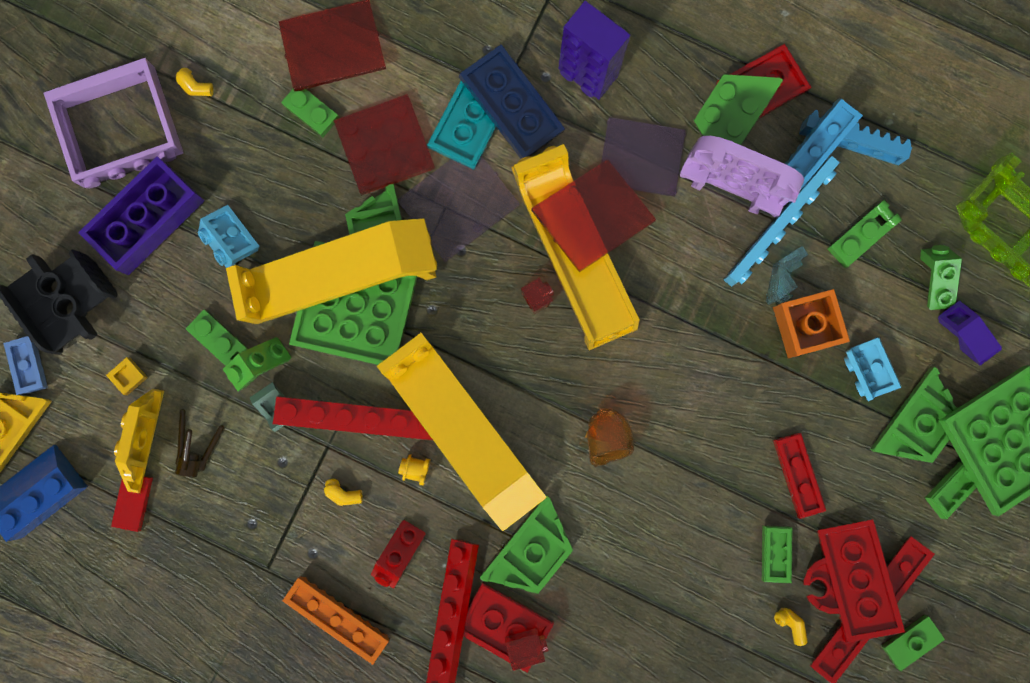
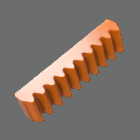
M298 577L282 600L372 665L390 640L386 633H381L379 628L371 626L369 621H364L360 615L354 614L350 608L344 607L343 603L337 602L333 596L327 595L326 591L317 588V585L310 583L306 577Z

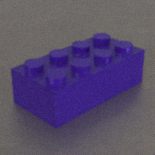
M584 1L563 29L558 68L561 75L570 82L575 81L580 85L581 90L587 96H594L600 100L619 76L631 35L587 1Z
M156 156L78 233L116 271L130 275L205 200L167 163Z

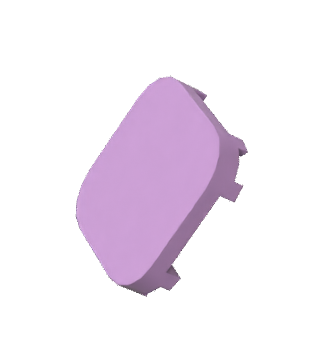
M702 136L698 138L689 152L680 173V177L692 180L691 187L699 191L705 183H709L751 201L749 212L758 215L759 211L763 210L770 213L773 217L780 216L783 206L789 201L796 202L805 180L796 169L782 162L715 136Z

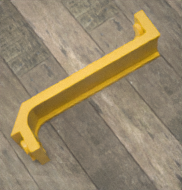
M565 145L551 146L534 157L527 156L520 159L511 169L524 204L585 334V343L588 350L638 330L639 317L572 179L569 170L568 152Z
M424 218L388 221L252 269L238 265L226 268L236 319L253 324H260L396 278L418 276L425 280H430L437 277L435 272L437 270V262L433 255L431 238Z
M422 333L418 334L377 365V368L392 383L483 509L502 531L506 530L547 498Z

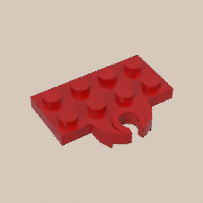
M874 520L817 530L824 558L814 562L806 570L803 585H810L813 581L820 580L825 584L826 591L820 597L813 594L807 595L808 601L820 611L828 614H839L847 643L904 633L905 629Z

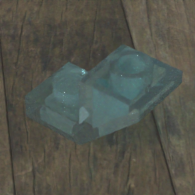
M803 246L773 264L766 297L768 305L776 301L778 304H781L793 297L791 292L798 288L789 273L803 265L801 259L808 255Z

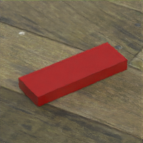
M795 433L773 440L797 517L802 519L825 512L826 508L802 434Z

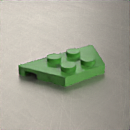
M723 74L694 119V123L703 136L720 137L742 145L782 84L783 79Z
M389 184L386 186V191L375 198L371 196L360 207H355L345 214L349 235L388 221L402 220L394 184ZM404 276V278L413 279L414 276Z
M936 367L928 369L870 448L871 451L928 463L934 462L949 441L939 420L957 409L953 404L951 393L948 389L944 388L938 377L940 372Z
M546 495L547 498L538 504L480 576L482 581L495 582L507 587L520 588L539 594L572 553L571 544L549 496Z

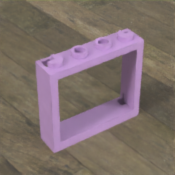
M146 58L44 92L71 179L83 188L97 187L101 184L100 182L108 179H121L126 176V173L134 170L142 171L156 156L164 162H169L176 159L177 155L183 154L155 67ZM147 81L168 143L86 170L66 108Z

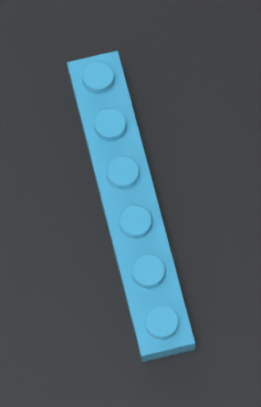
M831 156L820 166L800 190L796 202L787 204L781 211L780 216L776 217L723 279L727 284L732 287L738 282L743 284L752 274V271L749 270L755 262L760 264L769 254V251L766 250L772 242L776 245L786 234L783 230L788 223L793 225L803 214L800 210L805 203L810 205L820 194L817 191L822 183L827 185L837 174L834 169L840 163L838 160Z

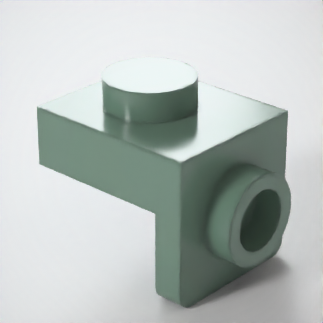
M272 382L251 396L250 400L253 406L266 418L270 428L276 432L283 426H286L273 424L276 397L285 396Z

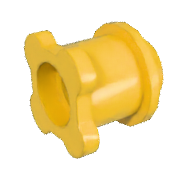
M409 454L407 459L402 458L398 474L403 475L402 481L410 479L418 481L419 485L423 486L431 459L421 460L413 458L412 454Z

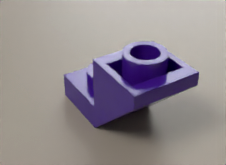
M958 301L938 316L939 323L958 337L960 350L978 365H982L1002 350L1001 345L981 317L961 301Z

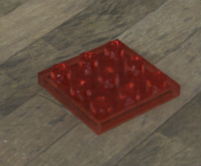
M408 94L334 120L361 196L384 188L389 184H395L435 169Z

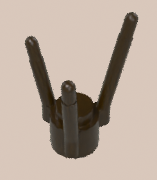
M181 409L175 473L185 477H197L199 470L205 471L207 460L217 444L224 426H219L203 457L199 460V454L190 452L191 429L187 430L185 438L186 411Z

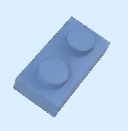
M26 336L3 343L16 395H25L48 388L38 348L30 341L29 337Z

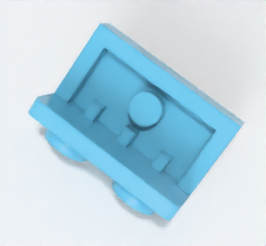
M880 337L846 350L847 356L844 357V361L850 372L855 371L858 378L855 385L861 397L866 396L867 400L870 401L877 396L902 387Z

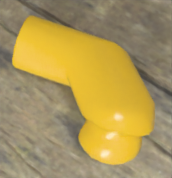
M181 68L177 72L176 81L188 95L213 96L212 83H197L191 74L192 71L188 68Z
M334 478L325 482V496L337 505L363 503L362 490L344 491L340 487L339 481Z
M781 608L775 613L774 619L778 625L780 624L782 627L787 625L792 629L795 645L804 646L808 643L805 622L801 617L789 608Z

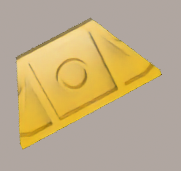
M151 389L128 406L127 412L122 417L121 427L123 430L120 440L115 445L114 455L116 456V466L128 492L140 493L164 395L163 390Z
M0 393V473L52 402L51 400Z

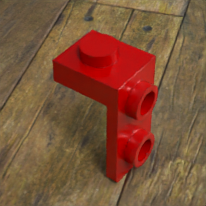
M405 520L400 523L372 570L371 576L374 577L377 583L384 587L390 586L393 589L395 588L422 542L425 532Z

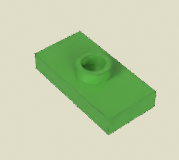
M958 462L929 492L925 499L941 519H948L977 487L964 464Z
M762 525L763 582L792 583V527Z
M923 615L905 628L904 633H898L881 645V647L895 667L902 671L945 639L930 617Z

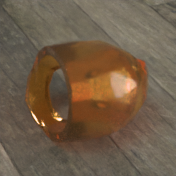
M606 408L599 410L597 414L591 417L585 437L588 439L589 458L593 466H603L609 462L632 455L634 451V438L626 417L613 409Z

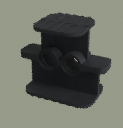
M74 249L69 251L70 258L54 270H51L41 257L31 254L26 260L32 269L9 286L0 285V299L3 300V303L8 307L10 313L13 314L15 320L18 321L20 327L23 328L25 334L28 335L30 341L45 353L60 355L63 353V346L78 335L90 340L95 338L98 334L85 317L87 312L108 297L115 299L118 296L116 289L109 282L106 275L103 274L98 264L88 255ZM57 281V288L52 292L51 286ZM72 302L73 310L68 314L67 306Z

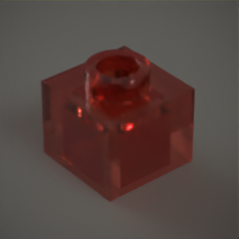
M538 278L521 288V294L534 315L552 305L553 299L551 297L554 296V292L547 281L542 283L541 279Z

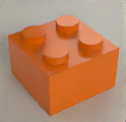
M834 289L784 302L773 307L788 358L850 342Z

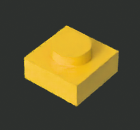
M126 357L106 375L116 388L126 396L148 378L129 357Z

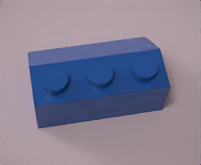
M57 445L51 446L0 486V535L6 542L25 537L88 487Z

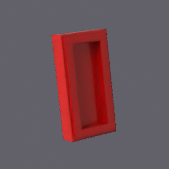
M144 476L140 493L128 492L123 479L121 480L111 527L135 532L141 531L153 477Z

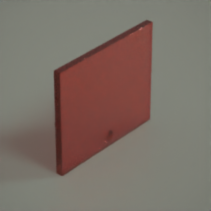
M369 0L278 21L285 49L284 57L287 59L294 92L386 69L379 41L380 33L376 29Z
M608 159L531 209L551 235L553 241L558 244L579 273L656 221L655 217Z

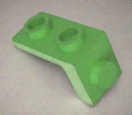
M935 245L929 249H921L920 259L932 269L927 307L930 310L948 309L956 304L962 258L945 245Z
M275 337L238 353L223 368V371L237 391L246 388L259 375L288 362L291 356L279 338Z

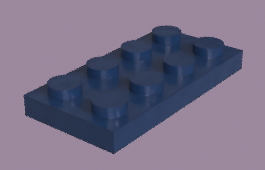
M502 44L459 74V79L520 159L533 155L564 132V126Z

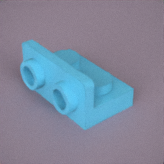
M229 205L200 219L198 235L205 245L209 244L212 248L214 257L221 266L224 265L226 268L233 266L238 261L258 251L259 245Z

